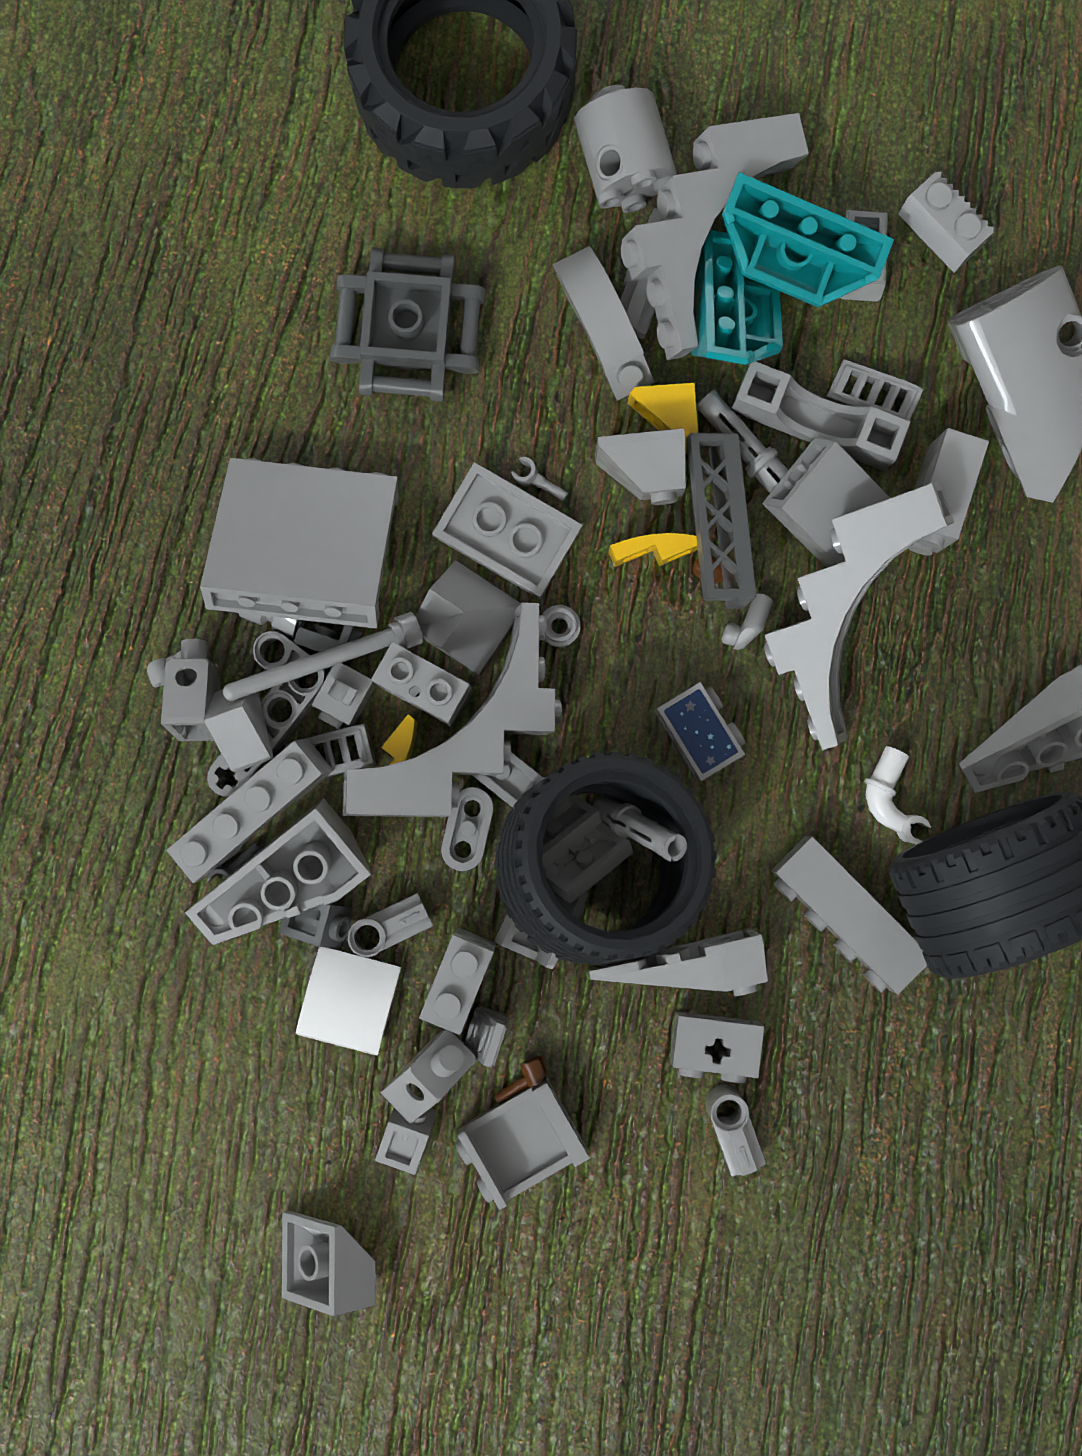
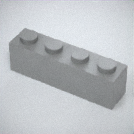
M805 836L771 870L778 878L773 885L790 902L797 897L807 908L803 913L807 920L820 932L827 928L837 938L833 944L834 947L850 962L857 958L868 969L863 976L881 993L887 988L889 991L899 995L927 966L922 954L923 950L920 949L918 942L812 836Z

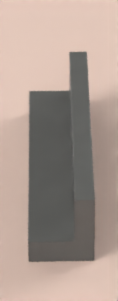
M690 433L686 441L703 601H725L726 609H742L756 597L739 435L729 433ZM700 446H711L709 448L710 466L701 459ZM703 475H705V476L707 477V479L704 481V483H703ZM710 482L713 485L715 507L705 499L704 488ZM707 515L712 518L709 522L707 521ZM715 522L717 523L719 548L709 540V529ZM711 555L716 559L713 564ZM721 563L724 589H715L713 571Z

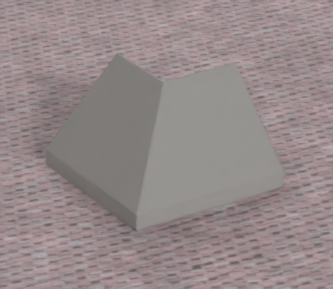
M455 560L429 589L415 617L419 623L424 640L479 675L512 627L514 611L521 603Z

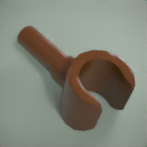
M541 1056L530 1058L519 1064L523 1077L518 1078L494 1095L499 1104L527 1086L532 1087L542 1082L547 1075V1069Z

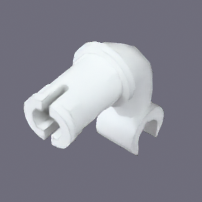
M885 746L871 778H866L864 781L867 784L866 799L869 810L878 822L897 831L899 838L903 841L913 844L921 843L923 841L912 836L910 825L917 823L923 827L931 828L928 820L918 815L903 814L892 801V798L897 793L893 789L909 756L895 748Z

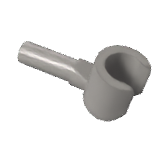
M519 458L524 466L531 468V472L526 477H520L511 471L517 484L522 487L534 485L562 501L565 499L568 492L538 474V470L530 458Z
M181 651L168 658L154 660L148 665L147 674L153 687L164 686L165 663L169 659H181Z

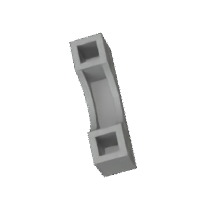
M756 361L749 364L731 408L738 415L810 443L814 438L836 441L852 459L882 471H886L896 461L911 421L872 406L852 407L826 400L801 387L791 375Z
M308 738L295 740L166 851L192 883L205 879L209 873L221 867L238 853L243 844L260 828L288 806L305 796L334 770Z

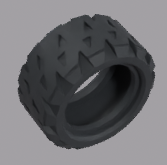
M351 0L353 12L346 15L343 47L357 109L364 120L367 133L385 156L394 157L397 161V166L401 170L425 182L440 178L442 179L443 187L477 188L488 178H491L492 185H495L521 174L531 159L534 162H538L557 141L562 124H566L568 121L575 91L577 29H575L574 11L570 0ZM460 11L482 13L503 22L519 36L531 57V62L522 80L507 96L485 108L465 112L443 110L426 104L411 94L395 74L399 55L408 39L417 29L436 17Z

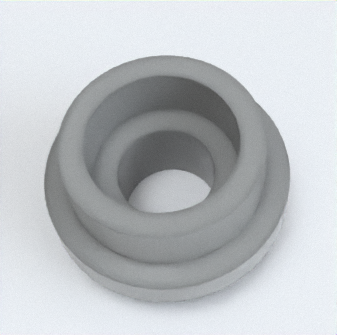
M555 605L544 611L542 614L545 616L546 621L544 641L554 647H565L573 643L580 632V620L576 612L564 605ZM557 619L564 620L568 625L566 632L563 634H557L551 628L552 623Z

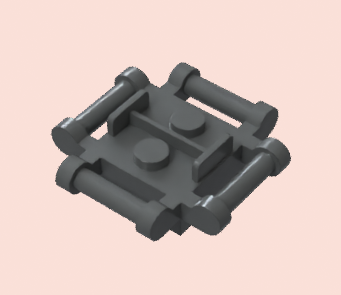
M372 247L369 271H367L366 276H337L336 291L340 294L335 345H332L330 348L329 360L341 364L361 363L360 395L373 396L374 392L427 396L430 397V401L443 402L446 370L464 374H476L479 372L480 359L476 357L480 305L485 302L486 289L478 285L453 283L456 263L455 254L442 253V257L386 253L385 248ZM395 270L407 272L440 274V277L387 273L384 271ZM364 293L360 346H352L356 295ZM452 301L464 303L459 354L447 353ZM375 364L385 365V367L417 371H425L426 368L432 369L431 380L376 376Z

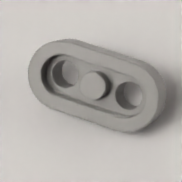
M470 787L459 791L458 808H452V814L448 816L441 852L445 863L458 871H467L476 867L484 855L494 807L490 796L479 788ZM475 800L480 804L481 810L477 816L471 817L466 814L465 805L468 801ZM465 841L470 844L471 853L468 857L463 858L457 855L455 848L459 842Z

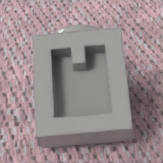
M393 1108L375 1161L415 1175L437 1113L436 1110L430 1108L410 1124Z

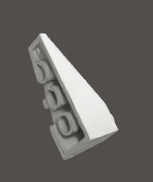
M1082 665L1059 676L959 763L975 793L1024 780L1028 772L1045 767L1048 768L1050 773L1063 770L1064 762L1082 758Z
M323 798L185 913L209 942L215 945L257 930L271 922L285 917L288 919L313 907L338 901L370 876L372 871L351 830Z
M751 928L665 948L643 957L588 967L591 980L725 992L733 990L734 996L756 992L759 990L758 984L768 982L762 935Z

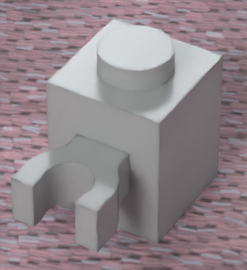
M339 663L332 666L312 706L321 710L318 716L319 719L338 729H341L343 723L355 726L376 684L363 674Z

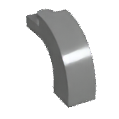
M588 246L552 264L567 300L587 334L617 401L628 396L634 387L648 386L655 381L643 355L644 351L607 273L592 248Z

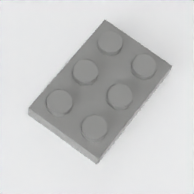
M474 462L435 527L432 536L541 599L583 525Z

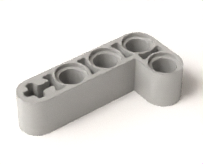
M274 631L262 633L253 644L254 658L265 670L310 656L289 638ZM273 642H282L285 648L283 658L279 662L269 663L265 656L267 647ZM326 668L317 671L318 681L313 687L302 689L297 678L272 687L261 701L273 758L313 708L312 703L328 676ZM280 700H288L292 706V714L284 722H277L272 714L274 705ZM221 753L208 771L207 781L209 787L221 796H230L271 760L235 772L234 777L238 780L237 785L224 786L227 778L223 775L224 770L231 769Z

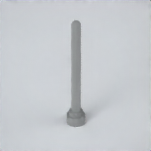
M412 612L394 617L393 622L389 623L385 630L229 683L224 687L223 695L227 700L234 701L388 647L392 642L405 649L414 647L423 642L419 623Z

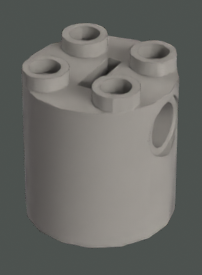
M618 84L605 87L595 93L590 102L581 108L574 117L575 127L600 208L621 206L624 213L638 211L646 206V199L658 195V190L673 175H677L655 97L650 90L637 87L625 89V86Z

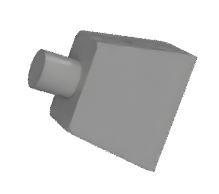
M201 639L182 640L181 659H169L165 663L161 725L178 741H214L203 720L213 694L220 691V673L213 663L207 659V641Z
M444 1029L435 1035L380 1093L411 1124L439 1102L476 1062L477 1058L453 1032ZM409 1083L421 1089L422 1098L416 1096L410 1090Z

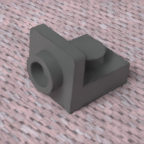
M312 624L310 630L299 627L293 643L301 648L319 653L362 638L363 632L358 631L359 626L344 625L340 639L336 640L334 639L335 631Z
M332 903L302 911L299 915L288 919L286 917L283 918L279 933L318 947L341 948L351 928L352 907Z

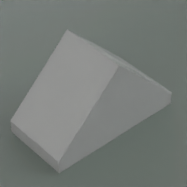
M223 690L215 692L203 721L231 771L238 772L273 759L258 692L234 701L227 700L223 695Z

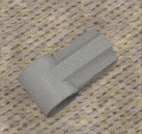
M416 893L358 920L350 928L347 940L349 947L355 954L362 957H371L384 949L433 927V924L419 894ZM364 925L375 927L380 936L378 945L370 949L361 947L356 940L358 928Z
M723 1084L712 1088L706 1097V1110L711 1118L730 1175L745 1176L758 1171L766 1162L749 1116L748 1106L739 1091L733 1086ZM733 1100L737 1102V1107L733 1114L723 1117L716 1113L718 1106L723 1101Z

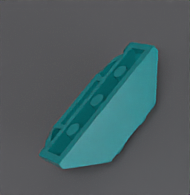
M740 172L735 178L722 213L743 276L818 308L877 281L881 276L894 241L893 238Z
M710 230L701 249L694 279L693 314L698 347L691 351V355L747 365L780 353L783 348L780 291L743 276L729 234Z

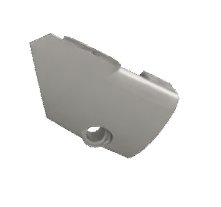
M1056 266L1034 275L953 315L947 320L962 359L972 365L988 403L985 409L1012 473L1019 479L1026 497L1052 503L1063 487L1082 450V315L1062 266ZM1072 321L1075 327L1074 335L1068 342L1061 343L1058 335L1059 330L1066 322Z

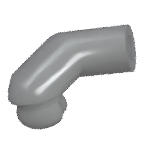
M756 594V597L750 603L746 618L741 627L733 622L727 623L721 636L722 642L726 645H732V649L735 650L744 649L763 631L773 600L767 595Z

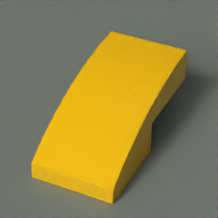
M679 533L638 536L610 545L608 553L614 567L653 551L658 565L661 566L697 551V537Z
M410 715L404 718L381 747L394 757L390 765L409 760L411 757L418 722Z

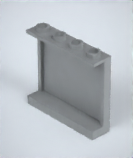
M230 458L200 585L206 609L377 628L379 619L378 599L394 506H398L399 503L398 477L387 476L379 472L361 473L345 471L341 468L307 467L298 463L263 462L255 458Z

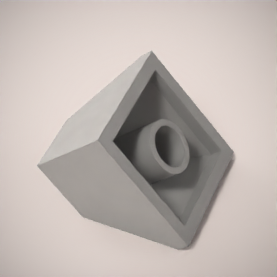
M684 428L598 437L595 462L640 500L651 499L652 505L676 502V497L682 496L686 488Z
M290 1210L282 1212V1298L331 1316H338L374 1306L377 1280L375 1261L341 1225Z

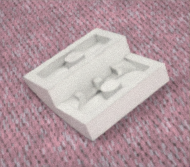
M319 947L303 1001L296 1035L378 1056L400 977L401 967L326 947Z

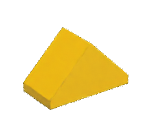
M695 383L634 387L629 393L627 404L659 431L684 428L685 454L688 455L686 438L690 433H698Z

